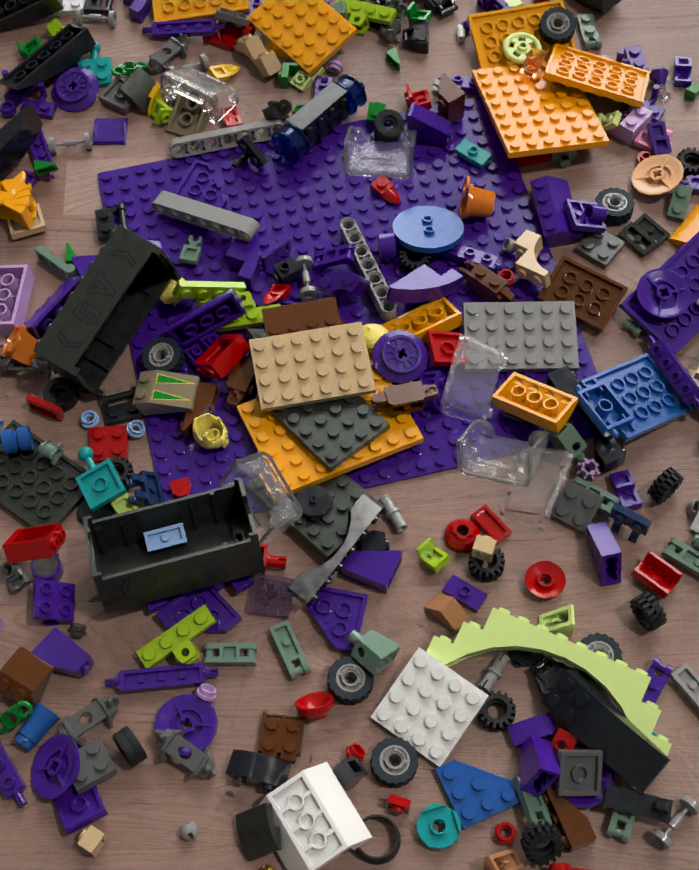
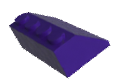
M544 176L530 181L543 235L549 248L583 238L581 231L572 230L563 205L566 199H572L567 180Z
M81 277L68 278L35 311L34 315L24 322V325L27 327L26 330L37 340L43 337L47 326L56 318L58 310L64 306L69 294L75 290Z
M231 288L169 322L166 329L179 345L184 348L246 314L240 297Z

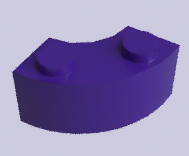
M342 270L325 275L315 285L327 296L338 299L346 293L361 296L371 282L353 272Z

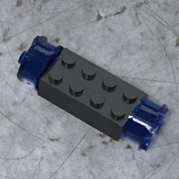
M342 74L338 82H331L287 120V123L282 125L280 131H275L272 134L271 140L275 154L281 156L290 164H297L302 155H307L310 149L320 140L324 139L330 131L334 130L343 120H346L349 115L356 113L358 107L366 104L367 95L364 84L348 74Z

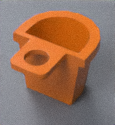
M466 176L462 185V199L459 203L460 218L490 217L494 208L495 192L474 187V185L470 184V176Z
M20 323L6 339L1 349V356L4 358L8 356L31 366V360L36 359L38 356L33 351L38 340L26 330L27 327L24 324Z

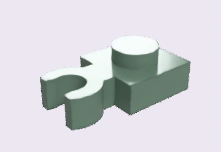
M190 235L188 238L189 245L184 244L179 260L181 263L197 265L202 253L201 246L203 241L201 236L198 241H193V235Z

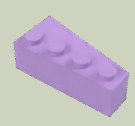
M28 264L0 265V331L4 337H8L18 324H24L35 281V276Z

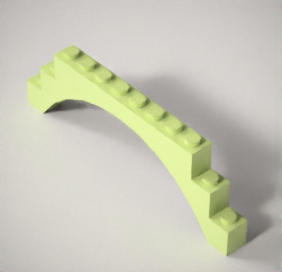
M493 607L483 630L481 625L473 621L469 623L463 622L453 644L451 643L452 640L446 636L440 635L439 638L434 635L426 651L447 667L456 665L470 657L493 651L509 650L542 653L563 660L586 673L605 689L620 708L623 715L666 756L672 746L668 742L669 739L660 734L652 735L662 710H659V706L653 702H642L651 681V677L648 676L646 671L639 668L633 670L628 667L626 662L616 659V661L608 659V655L596 650V653L590 651L587 645L581 642H576V644L570 642L567 636L557 633V635L552 634L543 625L538 624L534 626L525 617L518 616L516 618L510 615L511 612L505 608L499 607V609Z

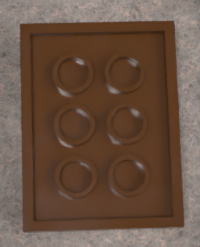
M563 255L550 276L551 284L547 289L543 287L537 297V301H574L576 321L603 333L625 296L628 287Z
M335 297L262 309L267 337L341 325Z

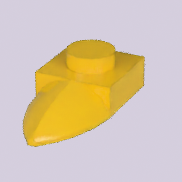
M221 64L208 67L207 73L215 83L228 81L230 76L239 71L240 67L231 64Z
M156 82L149 94L151 98L148 105L149 117L151 116L150 112L155 99H161L164 102L170 92L158 82Z

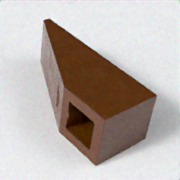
M199 382L193 411H185V419L180 423V432L183 433L185 440L193 434L194 418L205 413L212 414L215 410L219 396L217 384Z
M549 787L542 796L546 806L549 805L552 812L550 814L552 823L556 827L558 826L564 842L563 847H567L569 853L594 844L597 837L587 816L564 797L558 796L556 791Z

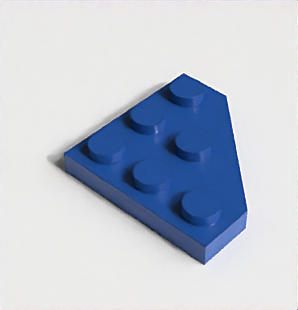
M457 760L435 768L436 775L453 810L460 818L463 830L521 804L517 790L513 788L511 780Z

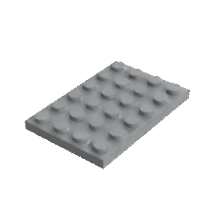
M574 301L463 303L465 356L469 363L465 367L466 373L549 372L564 366H568L571 371L579 370Z

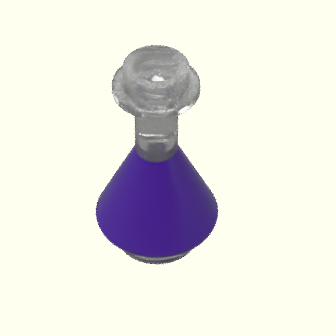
M656 66L651 69L649 79L654 84L660 85L658 100L661 103H666L671 98V94L666 92L665 88L669 72L663 66Z

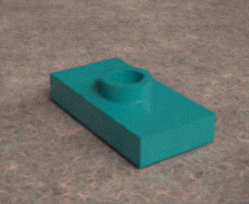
M465 138L454 149L455 154L481 169L492 159V154Z

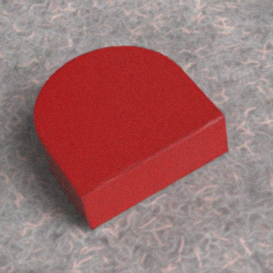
M189 477L170 481L172 494L175 498L178 499L191 494L192 489Z

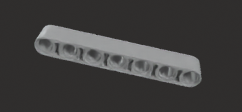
M268 119L173 138L169 142V149L173 157L182 158L237 147L236 142L241 138L240 134L243 132H247V135L254 143L281 138L285 134V127L280 119ZM279 125L280 129L274 131L273 128ZM258 129H264L262 134H257L256 132ZM225 136H231L229 140H223ZM208 139H214L212 144L206 143ZM192 142L198 143L196 147H190ZM179 145L181 146V149L175 151L173 150V147Z
M161 191L151 204L152 208L159 214L247 242L251 241L260 228L259 223L253 218L167 191Z
M349 217L342 219L340 222L341 238L344 244L351 243L355 245V252L352 254L354 256L353 262L359 275L371 282L366 289L381 319L384 322L395 319L397 317V304L386 300L389 287L356 221Z

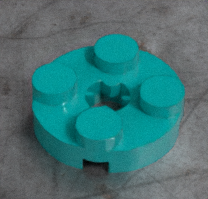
M432 804L422 811L417 821V834L421 842L428 849L445 850L453 846L459 839L461 821L453 809L451 810L443 804ZM439 821L440 825H445V829H442L443 832L433 830L432 826H435V822Z

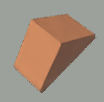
M437 593L424 607V609L455 633L460 630L463 622H467L469 619L454 597Z
M514 848L489 855L484 861L486 870H523L525 868Z

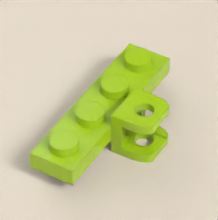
M344 0L349 15V22L357 29L358 27H363L361 30H357L359 35H364L368 31L370 21L391 26L397 15L395 8L358 0Z
M178 281L172 294L174 298L192 299L193 302H198L197 308L231 288L236 293L244 292L246 285L244 282Z
M249 291L239 292L237 295L240 298L246 297V300H241L246 314L213 332L219 333L264 326L262 309L281 305L274 304L256 307Z
M204 604L136 651L146 668L154 667L172 653L181 663L192 664L200 658V652L192 639L217 623V621Z

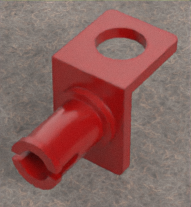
M260 544L265 569L268 567L286 569L287 556L269 555L267 553L268 544Z
M560 727L551 743L557 760L558 749L573 750L579 740L575 735Z

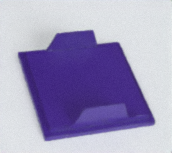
M95 118L92 145H126L128 118Z

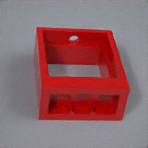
M221 334L193 365L196 367V372L203 378L222 379L250 350V345L241 334Z
M61 523L16 529L2 545L7 563L54 557L66 541V532L62 529Z

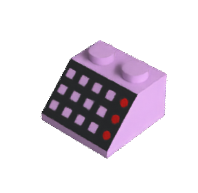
M644 106L641 108L623 107L619 111L622 116L618 127L606 132L631 146L641 129L646 130L647 124L651 123L653 112Z

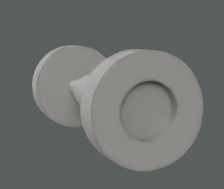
M77 8L75 12L77 25H83L85 18L91 21L108 20L109 27H116V11L110 10L108 17L99 14L84 15L83 8Z
M199 54L200 62L190 63L177 71L173 65L169 66L168 72L174 83L179 81V73L189 72L196 69L195 67L202 65L203 69L207 70L210 67V63L206 54Z
M90 132L84 133L85 140L71 139L64 140L61 143H56L54 136L49 137L51 154L57 153V146L71 147L81 143L86 144L87 150L92 149Z
M301 255L295 259L297 265L303 270V284L306 285L300 290V298L304 301H311L318 297L317 288L309 286L311 282L307 269L312 267L313 262L310 256Z
M684 794L679 799V803L684 809L680 814L677 813L673 817L666 831L662 832L655 828L650 834L652 839L666 850L673 844L668 834L672 830L675 831L684 820L683 816L687 811L693 815L699 813V804L688 795Z

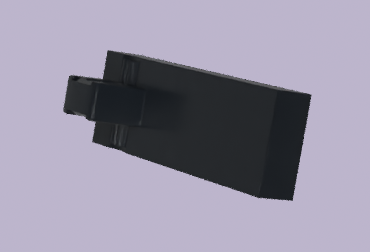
M606 785L602 808L669 824L673 800Z

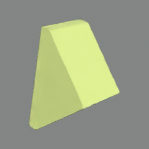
M570 604L539 615V624L547 627L552 634L557 635V633L565 636H572L575 626L574 605Z

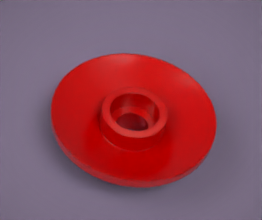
M538 561L528 568L525 574V584L534 596L541 599H552L564 590L566 577L561 567L550 561ZM545 580L548 584L543 585L541 581Z

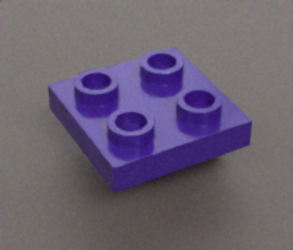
M566 199L563 205L572 230L594 233L605 232L607 229L604 223L607 216L606 207L598 206L597 202Z
M36 578L33 581L32 619L41 620V623L46 626H56L60 623L72 624L74 622L75 584Z

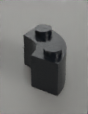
M233 750L225 774L232 777V781L237 784H255L261 786L262 790L266 792H272L287 782L291 765L261 753Z

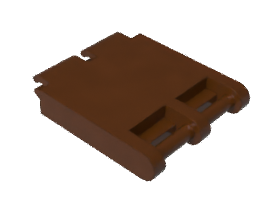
M263 710L258 753L276 759L277 755H281L280 760L286 763H296V757H301L306 718L302 715H287V712L276 714Z

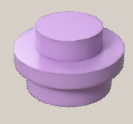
M334 59L328 62V70L331 73L340 74L343 71L344 66L339 60Z
M203 683L196 689V695L205 701H214L216 689L210 684Z

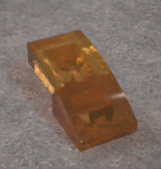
M532 46L521 67L520 73L535 79L547 53Z

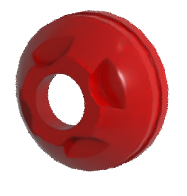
M459 518L447 525L444 532V540L452 551L469 553L472 551L477 534L480 535V531L473 521ZM459 527H466L469 532L467 535L461 536L457 533V529Z
M314 692L299 698L295 706L300 715L308 718L310 721H316L327 717L334 705V698L329 692Z

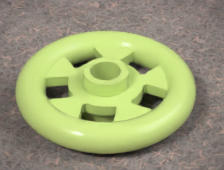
M518 32L509 35L505 39L503 53L511 62L527 65L539 59L542 53V46L535 36L529 33ZM510 43L515 44L514 48L509 47Z

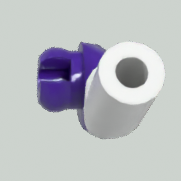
M468 20L462 22L456 28L457 40L459 42L465 40V33L470 30Z

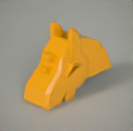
M22 171L13 179H6L0 182V218L12 219L30 230L36 218L38 208L31 194L32 185L31 183L26 185V173Z

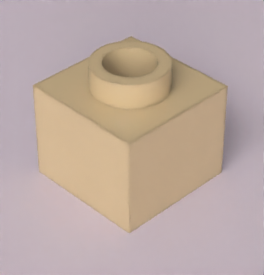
M477 534L471 557L491 563L497 540L487 535L481 536Z
M90 825L88 829H84L81 832L77 844L82 850L96 858L109 839L104 833Z

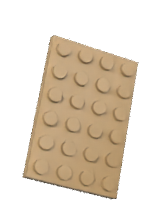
M362 322L249 340L261 412L376 393Z

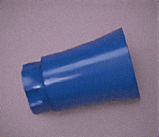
M37 701L33 709V715H29L26 722L19 729L20 733L17 734L14 740L31 751L35 744L38 745L41 739L61 718Z

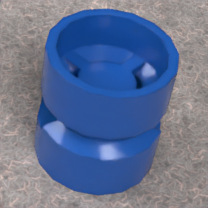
M28 425L21 426L16 431L12 428L1 430V442L6 455L17 453L18 449L21 451L34 449L32 433Z

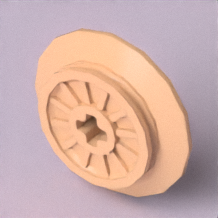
M666 154L654 155L644 159L636 166L631 180L638 192L649 196L661 195L670 192L678 186L683 179L684 168L676 157Z

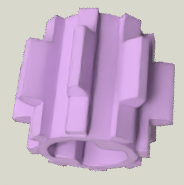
M584 457L582 463L576 465L578 468L576 476L593 482L594 476L598 477L600 475L598 471L600 464L595 463L594 458L588 460V458ZM586 467L590 468L591 471H590V472H587V471L585 470Z

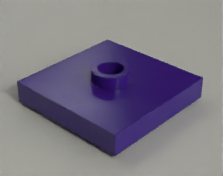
M74 786L59 798L53 799L67 835L108 815L97 786L80 795Z

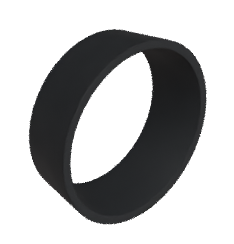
M373 814L363 818V822L373 818H380L390 822L396 830V843L389 853L380 857L367 855L360 847L355 852L364 862L372 865H381L391 861L396 856L400 848L401 836L398 828L390 818L380 814Z

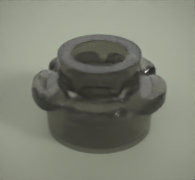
M71 623L70 629H67V631L70 633V637L82 639L83 636L87 635V626Z

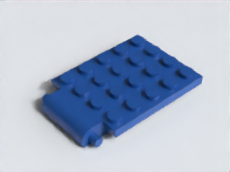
M648 353L587 377L573 388L576 392L574 396L578 397L577 404L604 437L611 435L613 439L619 437L624 443L685 416L694 409L692 405H687L683 402Z

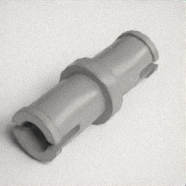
M389 495L382 496L378 502L385 507L386 518L391 520L398 533L405 531L408 525L401 516V510L394 505Z
M499 652L492 665L487 667L484 678L478 684V688L483 692L486 689L485 693L489 694L495 682L502 677V671L510 661L506 654L502 658L503 653Z

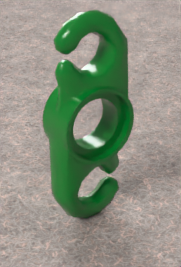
M126 61L114 66L111 69V74L117 77L121 75L129 76L137 67L145 71L147 63L138 61L139 65H137V62Z
M21 700L9 707L0 716V722L4 726V728H0V734H5L16 728L23 719L28 718V715H33V706L28 701ZM21 706L28 709V714L22 712ZM8 713L14 714L17 718V721H11L8 717Z

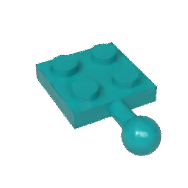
M95 41L96 45L90 51L91 59L79 60L78 67L91 70L97 76L99 88H105L112 82L111 57L98 58L101 46Z
M87 446L79 449L78 457L86 463L89 470L75 479L90 510L94 512L127 493L120 476L109 458L95 465L92 459L93 450Z

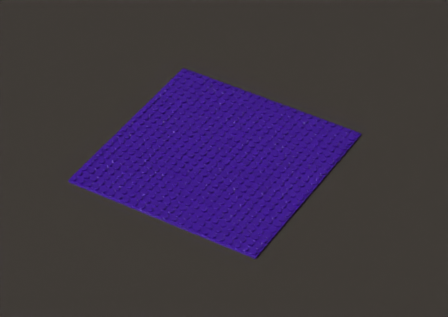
M481 96L465 99L464 117L451 124V129H454L452 140L449 139L447 146L407 139L409 111L399 113L404 119L405 127L400 138L394 142L379 140L373 132V124L366 123V119L337 125L334 130L330 131L324 139L320 140L305 154L289 145L288 135L257 142L255 145L269 160L259 169L254 167L249 159L237 169L233 168L232 163L244 154L237 146L182 158H170L101 172L97 175L104 209L116 207L118 204H125L127 209L125 213L127 227L148 241L164 242L168 258L186 281L238 282L237 275L240 269L228 266L226 260V253L232 245L234 237L159 214L151 205L161 191L174 194L195 159L211 164L215 177H217L221 190L227 200V205L224 209L247 217L251 215L259 223L258 235L261 253L285 235L290 238L291 250L266 269L260 266L258 278L253 289L246 288L244 291L251 293L256 307L267 306L264 304V296L275 283L272 277L274 273L273 265L291 256L295 260L301 255L310 256L314 263L315 252L344 245L340 234V222L347 217L353 218L356 221L389 287L407 275V272L404 273L403 269H400L399 252L403 246L395 240L396 259H390V262L381 260L378 248V233H384V230L392 232L393 221L396 216L412 207L437 206L450 210L459 216L462 185L466 176H470V184L474 185V187L495 192V201L490 217H467L466 219H461L464 224V234L459 244L497 256L499 264L508 266L507 269L511 270L515 276L514 283L508 286L515 295L514 302H539L537 297L543 287L517 276L515 262L519 257L516 256L515 252L507 253L502 250L503 243L507 238L516 241L526 230L541 235L543 249L540 251L536 261L542 268L549 271L550 276L556 268L515 158H508ZM434 105L428 110L437 114L438 105ZM390 122L384 123L386 129L393 128ZM464 138L492 154V159L482 169L454 153V149ZM384 175L395 185V190L400 196V204H392L383 200L370 189V184ZM119 215L114 216L115 228L120 225ZM190 235H193V241H198L200 236L203 241L201 246L202 253L197 265L181 263L179 260L184 244L189 245L188 238ZM431 253L430 268L439 275H443L452 268L455 271L460 267L467 269L463 263ZM412 256L408 258L412 262H418L422 260V258L418 256ZM354 262L349 265L344 263L325 268L319 273L314 272L312 267L307 269L311 282L309 286H315L318 290V297L314 300L330 298L315 285L325 275L342 270L359 275ZM497 270L494 271V273L497 274V275H498V273L500 272V271H497ZM303 278L291 285L292 291L284 301L307 302L300 298V290L306 286L303 284ZM463 278L460 289L445 298L461 313L463 325L449 332H460L464 343L463 303L488 301L472 291L467 285V280ZM365 289L361 296L346 293L336 299L340 319L345 324L362 322V325L373 323L382 325L386 323L381 319L367 289ZM241 297L240 300H246V297ZM161 299L157 301L130 341L137 380H139L140 372L147 371L142 362L144 347L156 337L168 336L172 339L173 337L166 329L167 324L196 308L198 302H193L192 299H184L173 307L174 303L165 304ZM430 301L396 303L397 317ZM576 321L579 370L574 372L577 376V381L580 382L587 377L597 374L578 321ZM265 326L252 327L246 329H265ZM245 329L216 333L218 336L221 334H241L247 342ZM199 340L193 342L192 344L182 349L186 350L194 345L199 344ZM426 342V343H424V345H425L427 351H429L428 345H427V342ZM185 359V364L178 373L199 376V382L217 384L219 396L212 415L218 416L227 428L229 444L224 448L206 449L197 443L193 434L185 440L183 433L180 432V423L186 416L184 412L146 415L145 421L155 472L159 475L165 502L177 499L172 494L170 481L189 477L192 489L190 495L232 485L234 484L233 478L241 476L251 514L270 511L263 502L246 488V484L259 474L261 470H258L254 465V458L258 451L237 409L227 406L229 393L226 381L232 369L222 379L203 378L196 372V367H193ZM437 366V370H440L448 381V387L444 395L445 402L442 405L441 412H437L433 407H425L423 411L410 413L424 437V442L345 474L363 489H368L554 447V445L542 433L545 428L540 426L537 428L502 416L504 411L494 407L492 395L513 372L466 373L465 368ZM553 371L516 373L546 384L547 374ZM255 384L256 389L253 396L250 395L248 401L256 399L258 394L257 384ZM574 409L567 423L574 426L583 440L594 438L587 421Z

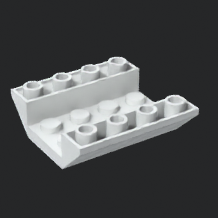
M327 762L301 771L267 794L259 804H272L273 826L280 827L282 850L277 851L287 870H319L348 849L356 850L373 838Z

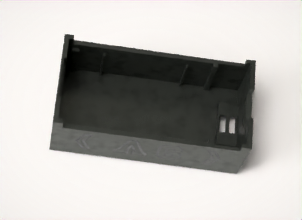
M118 225L111 232L107 243L101 247L96 259L90 263L86 274L79 279L77 287L69 294L64 306L58 310L56 318L47 326L45 334L37 341L33 351L41 359L48 362L51 368L59 375L70 379L74 384L100 399V396L104 394V392L99 390L100 386L171 280L178 282L181 279V275L162 248Z
M241 476L233 478L234 484L96 520H92L91 515L83 517L92 576L106 614L266 571L258 533ZM183 523L188 543L148 553L143 532ZM249 532L250 539L246 540L244 533ZM241 534L243 541L238 542L237 535Z

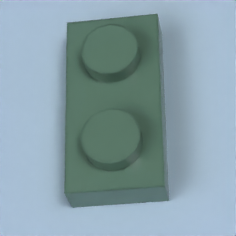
M678 184L674 188L666 218L684 221L693 187Z

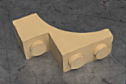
M258 34L243 36L236 40L237 44L233 45L236 52H241L252 60L263 78L271 76L282 69L274 51L267 52Z
M526 230L514 242L515 253L519 257L515 262L517 276L547 289L551 284L549 271L542 268L536 261L540 251L543 249L541 235Z

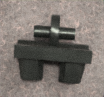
M286 99L267 102L269 107L262 110L265 119L289 118L288 114L292 110V104Z

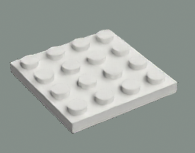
M419 647L371 718L397 737L409 741L415 750L437 766H441L445 763L490 696Z

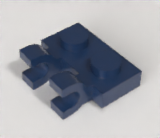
M141 471L139 474L131 473V479L124 481L126 488L141 487V490L134 491L135 496L128 497L130 505L144 503L145 507L165 502L158 473Z
M617 502L612 507L610 517L613 518L614 523L610 529L611 531L618 534L621 526L624 524L632 530L628 538L629 541L636 543L640 534L646 536L652 523L651 520Z

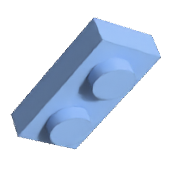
M183 523L143 532L148 553L188 543Z

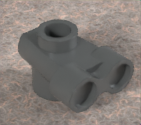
M5 562L1 565L0 574L8 579V587L12 594L19 593L24 587L32 583L28 573H24L23 568L18 562L10 564Z

